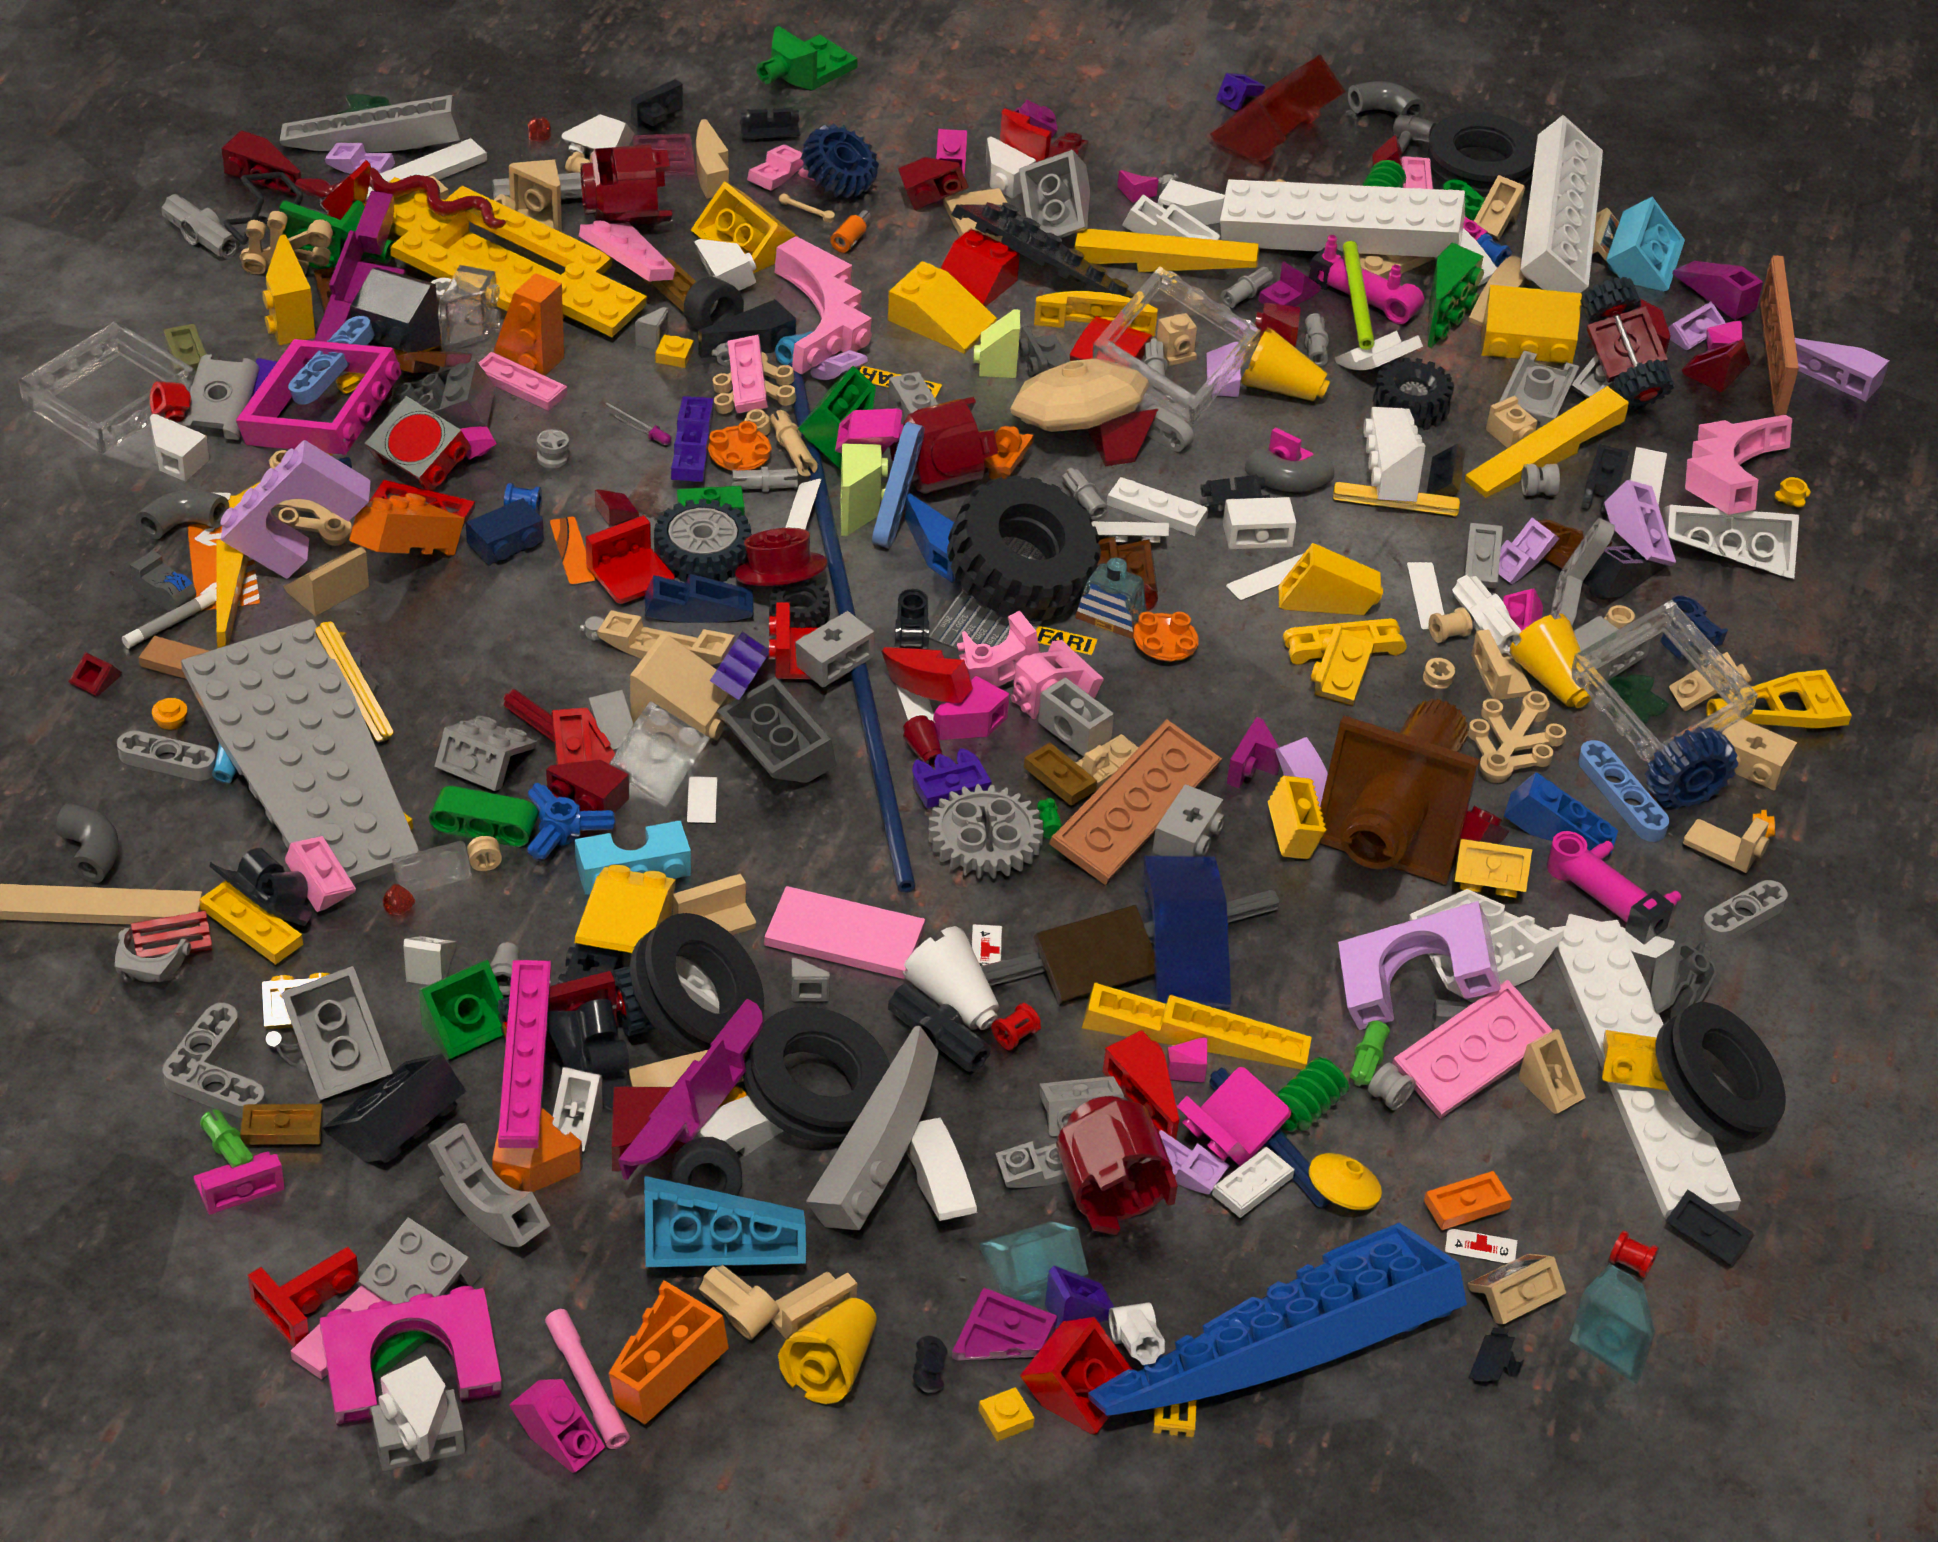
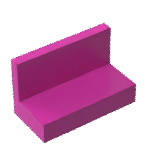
M269 1151L253 1156L254 1160L252 1162L234 1168L228 1164L193 1176L194 1183L208 1214L211 1215L284 1190L282 1165L277 1154L270 1155Z

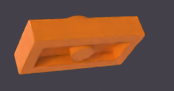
M1494 1171L1427 1191L1424 1197V1203L1441 1230L1510 1209L1512 1202L1511 1196Z

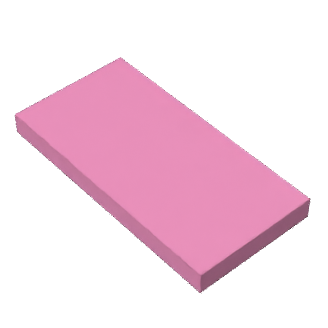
M786 886L764 936V946L905 979L902 971L908 970L904 964L919 944L925 928V919Z
M1509 980L1500 985L1501 990L1486 994L1393 1058L1392 1063L1397 1066L1401 1075H1409L1416 1081L1414 1090L1439 1119L1522 1063L1526 1045L1552 1031L1549 1025Z

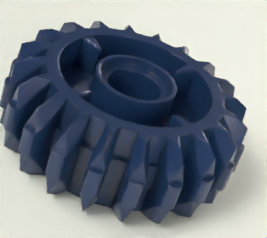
M834 123L830 127L823 125L821 128L815 129L803 144L801 159L804 161L802 168L808 171V178L816 180L815 186L821 185L825 188V193L832 191L835 197L842 194L846 199L850 196L856 198L861 193L867 191L877 177L879 163L876 161L877 154L871 151L872 145L866 144L864 137H858L855 134V130L852 132L847 131L845 125L841 128H838Z
M1698 727L1693 732H1690L1687 729L1682 736H1674L1673 741L1669 744L1664 743V748L1654 753L1655 759L1647 764L1649 770H1647L1645 776L1649 791L1664 808L1670 806L1675 809H1679L1681 806L1690 807L1691 805H1698L1705 800L1709 802L1710 797L1714 794L1719 795V790L1729 785L1728 779L1736 774L1734 769L1739 764L1736 759L1738 755L1732 743L1719 730L1715 731L1712 727L1704 730Z

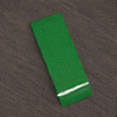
M446 786L440 790L429 815V822L433 828L446 834L472 839L480 836H491L497 839L499 844L521 847L528 843L539 812L534 804L524 799L462 787Z

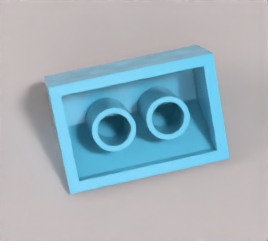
M1650 197L1623 211L1606 261L1610 270L1616 273L1620 279L1627 277V279H1632L1634 285L1664 292L1669 290L1673 278L1672 273L1676 269L1685 239L1655 199Z

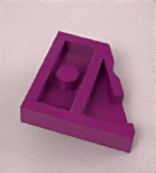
M983 1287L952 1350V1359L962 1361L1035 1357L1051 1337L1057 1325V1315Z

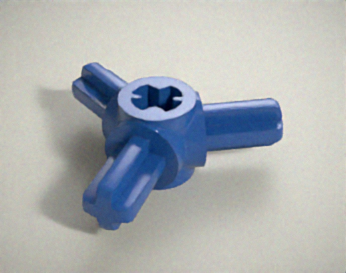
M540 783L533 784L532 789L528 791V798L540 811V832L527 849L528 853L536 861L546 859L556 845H567L574 842L577 837H580V830L614 829L615 814L611 810L580 811L579 805H576L573 800L566 797L556 798L546 785H541Z

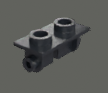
M793 107L773 109V118H768L767 109H747L746 112H741L740 126L742 138L757 140L761 138L800 136L798 125L800 119L799 110H793Z
M1257 474L1235 477L1236 490H1231L1230 478L1207 480L1206 484H1201L1200 486L1202 497H1207V503L1201 505L1210 507L1211 512L1224 511L1226 499L1270 498V494L1262 495L1261 490L1265 489L1266 486L1265 479Z

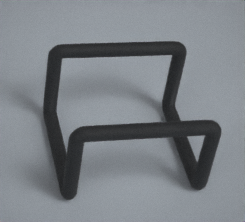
M274 172L243 175L241 177L242 183L258 198V202L252 217L226 219L223 224L242 245L248 243L249 237H247L246 233L242 237L232 225L247 224L251 220H258L267 225L268 221L267 217L259 216L264 204V196L250 181L281 178L297 195L294 204L301 205L303 193L286 174Z

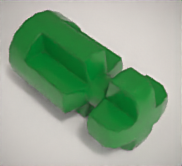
M1048 797L1046 800L1038 802L1037 809L1040 813V820H1043V836L1051 839L1062 827V823L1057 813L1058 807L1055 804V800Z

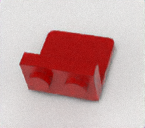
M644 515L586 536V567L614 601L619 604L645 596L653 575L675 580L674 574L651 548V523Z
M776 602V616H769V636H775V639H769V660H775V677L777 679H812L797 667L795 642L818 628L790 627V603Z

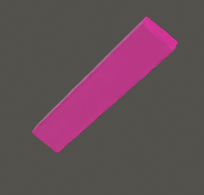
M513 960L498 1133L499 1148H539L551 961Z

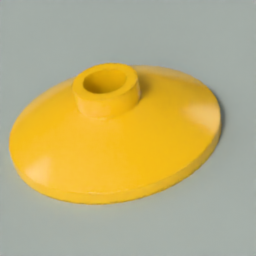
M1324 1153L1316 1156L1309 1166V1177L1315 1188L1324 1197L1337 1205L1353 1210H1367L1376 1206L1381 1198L1382 1189L1376 1176L1366 1166L1353 1158L1336 1153Z

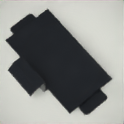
M1494 1327L1491 1331L1492 1335H1485L1469 1378L1476 1381H1499L1504 1367H1507L1510 1377H1517L1519 1375L1524 1359L1521 1362L1516 1361L1514 1353L1511 1351L1515 1337H1508V1328Z

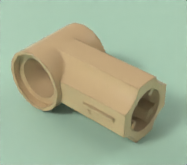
M724 1265L716 1268L712 1267L703 1276L702 1284L699 1287L701 1295L726 1314L733 1327L749 1340H752L780 1312L777 1303L767 1292L758 1286L751 1288Z

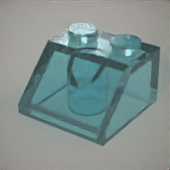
M1049 1221L979 1243L980 1250L1002 1292L1017 1297L1019 1301L1029 1300L1041 1295L1040 1289L1047 1287L1048 1273L1053 1266L1080 1276L1088 1275L1078 1229L1075 1227Z
M1609 1264L1583 1291L1569 1339L1634 1384H1637L1641 1379L1655 1335L1644 1286L1628 1273L1622 1272Z

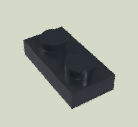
M1458 443L1432 457L1427 488L1428 494L1454 497L1460 492L1465 451Z
M1688 1189L1665 1220L1667 1224L1731 1267H1733L1755 1236L1752 1231Z

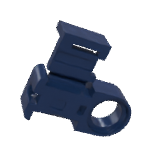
M1677 595L1671 599L1666 615L1678 628L1673 629L1670 627L1665 629L1660 642L1678 659H1683L1686 649L1701 645V649L1708 650L1722 645L1728 629H1721L1705 616L1707 610L1693 598Z

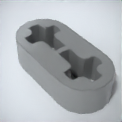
M1156 405L1146 409H1158L1146 434L1147 436L1176 452L1183 450L1193 442V430L1184 420Z

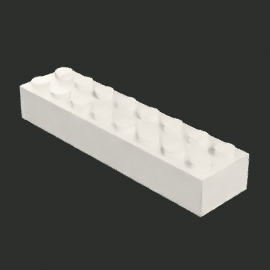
M1564 115L1538 134L1520 270L1526 279L1535 282L1543 290L1581 293L1589 287L1603 150Z
M1228 179L1220 218L1221 240L1258 243L1259 248L1321 251L1325 247L1328 236L1335 235L1337 237V249L1342 252L1345 242L1354 241L1357 243L1358 251L1361 254L1438 257L1451 243L1461 246L1465 219V191Z

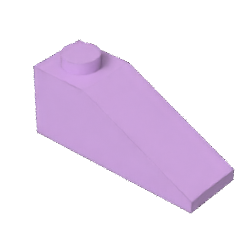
M1795 338L1799 365L1798 371L1865 402L1882 385L1889 360L1859 347Z
M1626 480L1604 502L1609 522L1615 525V531L1646 560L1673 566L1676 563L1653 487Z

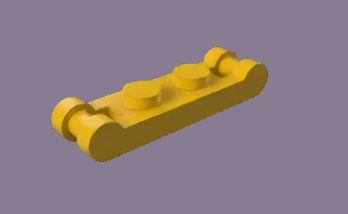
M1395 619L1336 623L1342 625V634L1374 642L1373 653L1388 652L1391 655H1400L1407 648L1404 637L1400 635L1399 624ZM1335 624L1293 627L1286 630L1283 634V640L1286 647L1289 648L1288 652L1292 663L1301 665L1309 659L1323 658L1325 653L1321 652V647L1325 634H1332Z

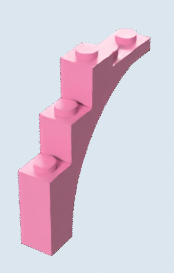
M795 236L777 247L774 273L801 289L813 302L821 318V322L814 332L794 343L792 368L802 375L839 351L852 350L857 352L861 348L866 347L872 336V318L861 312L862 291L851 286L852 265Z
M1787 415L1736 424L1723 420L1699 425L1698 441L1693 442L1692 458L1687 459L1685 489L1728 515L1756 510L1758 479L1746 472L1740 465L1759 454L1790 448L1792 418Z

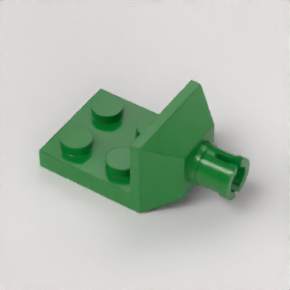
M777 26L774 29L771 59L759 63L756 71L759 79L762 82L765 81L767 85L782 78L790 84L813 91L856 69L858 58L820 34L809 40L802 41L782 27Z
M284 200L279 206V211L288 217L283 235L286 234L287 238H291L308 231L309 225L315 220L327 221L333 230L331 243L326 247L331 252L329 263L326 266H318L309 262V266L317 269L336 267L349 231L356 232L365 206L362 201L355 200L340 220ZM389 239L386 241L381 255L363 252L360 262H363L365 258H372L381 263L388 264L392 257L391 245L394 244V241ZM307 244L298 249L312 251L315 246Z

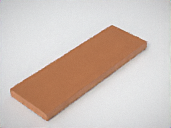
M1773 255L1770 260L1759 304L1773 412L1775 416L1787 414L1799 365L1784 257Z
M1166 719L1052 836L1049 844L1104 885H1107L1155 834L1157 825L1183 786L1186 784L1197 789L1219 766L1222 758Z

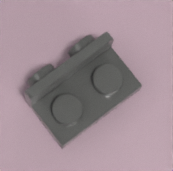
M1028 326L1021 327L1018 354L1020 357H1024L1030 376H1036L1046 370L1070 362L1055 334L1034 338Z

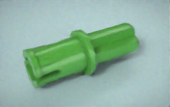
M1370 1021L1368 1023L1362 1042L1355 1048L1356 1059L1350 1072V1078L1354 1080L1356 1086H1361V1084L1369 1085L1377 1065L1384 1059L1383 1047L1390 1030L1381 1021Z
M212 1110L217 1121L214 1120L209 1111L206 1112L200 1120V1126L212 1140L214 1151L223 1155L232 1168L252 1162L254 1160L253 1155L242 1142L240 1131L237 1128L231 1127L220 1110Z

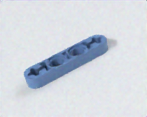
M356 316L348 319L327 342L367 345L374 337V330L368 317ZM318 351L288 384L294 402L304 405L318 399L350 364L346 361L344 353L328 352L329 355H326L322 351Z
M907 422L903 427L874 527L873 545L888 549L893 545L923 443L925 431L922 425Z
M1596 740L1583 743L1578 757V764L1590 780L1641 839L1649 842H1657L1664 839L1669 826V817L1608 745ZM1615 776L1621 779L1622 782H1610L1605 777ZM1625 799H1636L1641 804L1637 806L1630 805L1625 802Z

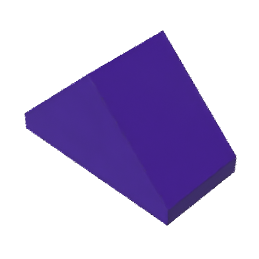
M1053 1266L1049 1270L1045 1306L1049 1313L1057 1315V1328L1063 1321L1090 1317H1095L1098 1323L1109 1320V1309L1113 1308L1114 1305L1101 1283L1057 1266Z

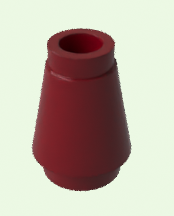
M925 715L915 716L904 724L903 738L921 761L929 764L931 767H935L936 756L942 754L935 723Z

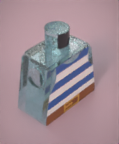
M1112 558L1108 560L1107 564H1099L1086 583L1075 618L1133 639V629L1138 622V617L1141 613L1146 612L1144 580L1141 576L1127 572V563L1121 558Z

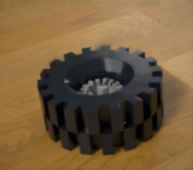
M1403 358L1401 363L1395 359L1391 361V365L1387 363L1383 365L1382 371L1379 370L1377 374L1373 407L1410 409L1414 425H1417V428L1422 427L1423 430H1429L1431 424L1437 427L1441 424V421L1445 422L1450 412L1454 382H1451L1452 377L1450 374H1445L1444 368L1440 366L1436 369L1435 363L1429 361L1425 364L1422 363L1423 359L1416 358L1415 362H1411L1410 358Z

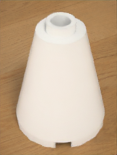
M957 926L946 928L941 931L944 934L943 938L935 942L930 937L912 952L904 964L908 971H902L903 975L909 982L940 1006L949 1004L954 1007L962 1017L964 1025L971 1030L977 1028L985 1030L992 1025L993 1021L998 1019L997 1012L1000 1006L966 934Z

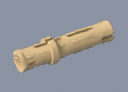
M775 411L779 419L777 420L775 415L772 414L770 416V424L776 431L778 443L785 447L799 474L805 477L811 476L808 467L810 466L811 470L815 473L818 464L801 438L802 433L798 430L799 427L792 423L786 411Z

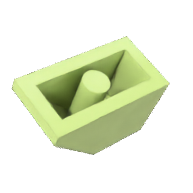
M1012 310L981 332L980 345H974L973 363L979 364V376L1016 378L1020 310Z

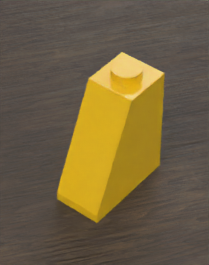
M1315 543L1309 546L1278 585L1279 608L1293 611L1365 615L1372 605L1378 604L1383 594L1379 571Z

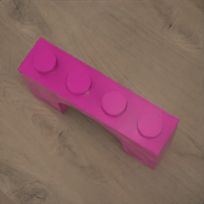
M463 1286L451 1290L450 1294L437 1297L429 1293L419 1294L411 1297L409 1302L393 1304L391 1301H380L371 1304L366 1310L352 1312L351 1309L347 1308L337 1309L329 1312L327 1317L319 1318L336 1425L372 1418L371 1406L377 1405L371 1371L373 1356L385 1340L405 1331L428 1333L439 1339L446 1346L452 1357L460 1401L501 1394L502 1380L484 1288L474 1290L472 1286Z

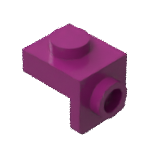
M1027 99L1021 108L1018 107L1014 111L1029 116L1031 125L1052 131L1051 138L1058 131L1056 116L1046 106H1039Z

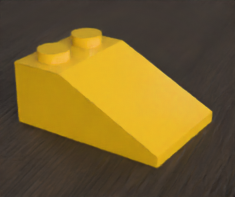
M286 234L280 235L266 275L267 290L262 291L264 305L267 310L269 309V315L265 316L267 331L269 334L275 335L279 345L291 343L294 339L308 340L315 338L311 287Z
M923 261L889 290L888 321L963 354L981 339L982 331L997 322V318L947 271Z
M624 865L604 867L595 880L576 932L574 943L632 953L640 938L666 918L672 916L676 879L668 878L659 871L633 872Z

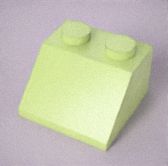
M842 444L841 536L850 535L878 516L880 502H882L887 483H881V477L888 476V458H882L880 444Z

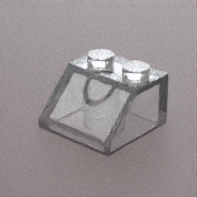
M459 265L439 300L442 351H453L487 340L493 329L498 328L501 320V310L497 309L500 286L496 285L495 271Z
M650 701L609 764L628 773L629 784L667 806L698 762L710 738Z

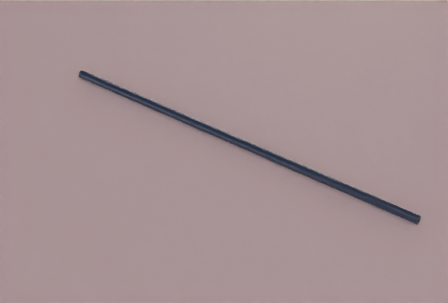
M793 370L795 380L790 385L795 388L796 401L793 403L797 426L800 427L811 411L803 375ZM801 434L804 444L818 464L815 473L811 470L810 466L808 467L811 473L809 481L821 479L814 504L838 615L840 616L849 611L856 617L820 452L814 444L808 442L804 435ZM865 662L851 670L897 887L900 892L907 893L915 888V881L868 668Z

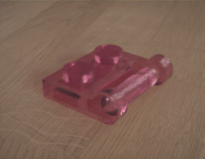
M691 134L633 136L632 146L651 145L652 150L668 151L670 170L664 171L665 173L695 175Z

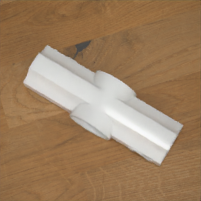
M1465 575L1458 579L1452 591L1457 601L1470 614L1475 630L1489 629L1501 654L1508 653L1511 655L1509 653L1510 645L1512 642L1515 646L1518 645L1522 640L1519 636L1522 631L1510 618V614L1501 598L1496 593L1491 595L1477 576Z

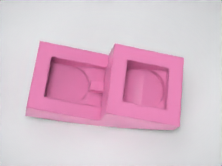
M781 145L768 151L766 162L749 169L747 180L770 191L776 189L789 180L804 164V161L801 159L802 152L787 145Z

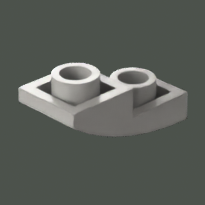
M623 690L590 697L589 703L593 717L596 720V725L611 743L614 753L619 754L639 749V741Z
M1031 1141L995 1153L1006 1187H1038L1068 1181L1057 1153L1056 1143L1035 1150Z

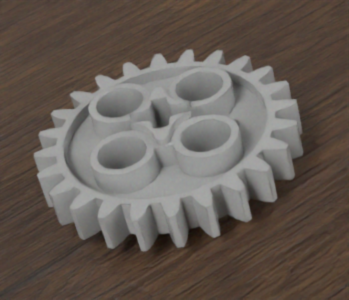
M976 784L975 792H970L964 786L960 796L951 791L949 792V800L941 798L939 800V807H933L932 817H929L928 841L932 842L933 852H940L939 860L941 862L950 860V869L952 870L962 866L963 875H967L971 870H976L977 878H981L984 871L989 872L992 878H996L997 871L1001 870L1006 876H1010L1011 867L1022 871L1023 862L1032 864L1033 855H1039L1040 845L1043 842V820L1039 819V810H1031L1032 802L1030 800L1020 803V793L1010 797L1006 787L998 793L995 792L994 785H990L988 791H983L981 786ZM982 811L985 812L986 816V833L985 825L982 822ZM986 834L987 838L990 839V852L987 851L985 844Z

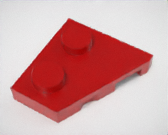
M587 707L552 710L557 765L602 760L627 773L624 763H621L614 753L611 743L605 734L600 731L596 725L595 718Z

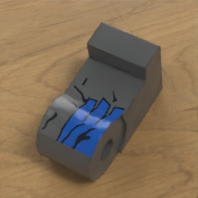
M154 550L130 564L133 590L170 612L196 597L195 587L189 578L183 574H177L176 571L165 565L162 556Z

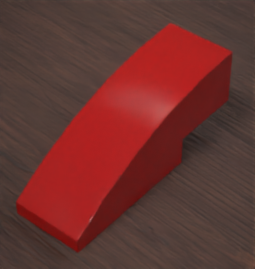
M367 160L321 202L322 206L329 212L328 216L341 220L355 200L362 201V203L365 202L369 190L371 164Z
M884 647L882 650L890 679L901 688L913 694L937 701L960 704L973 689L964 659L944 658L942 650Z

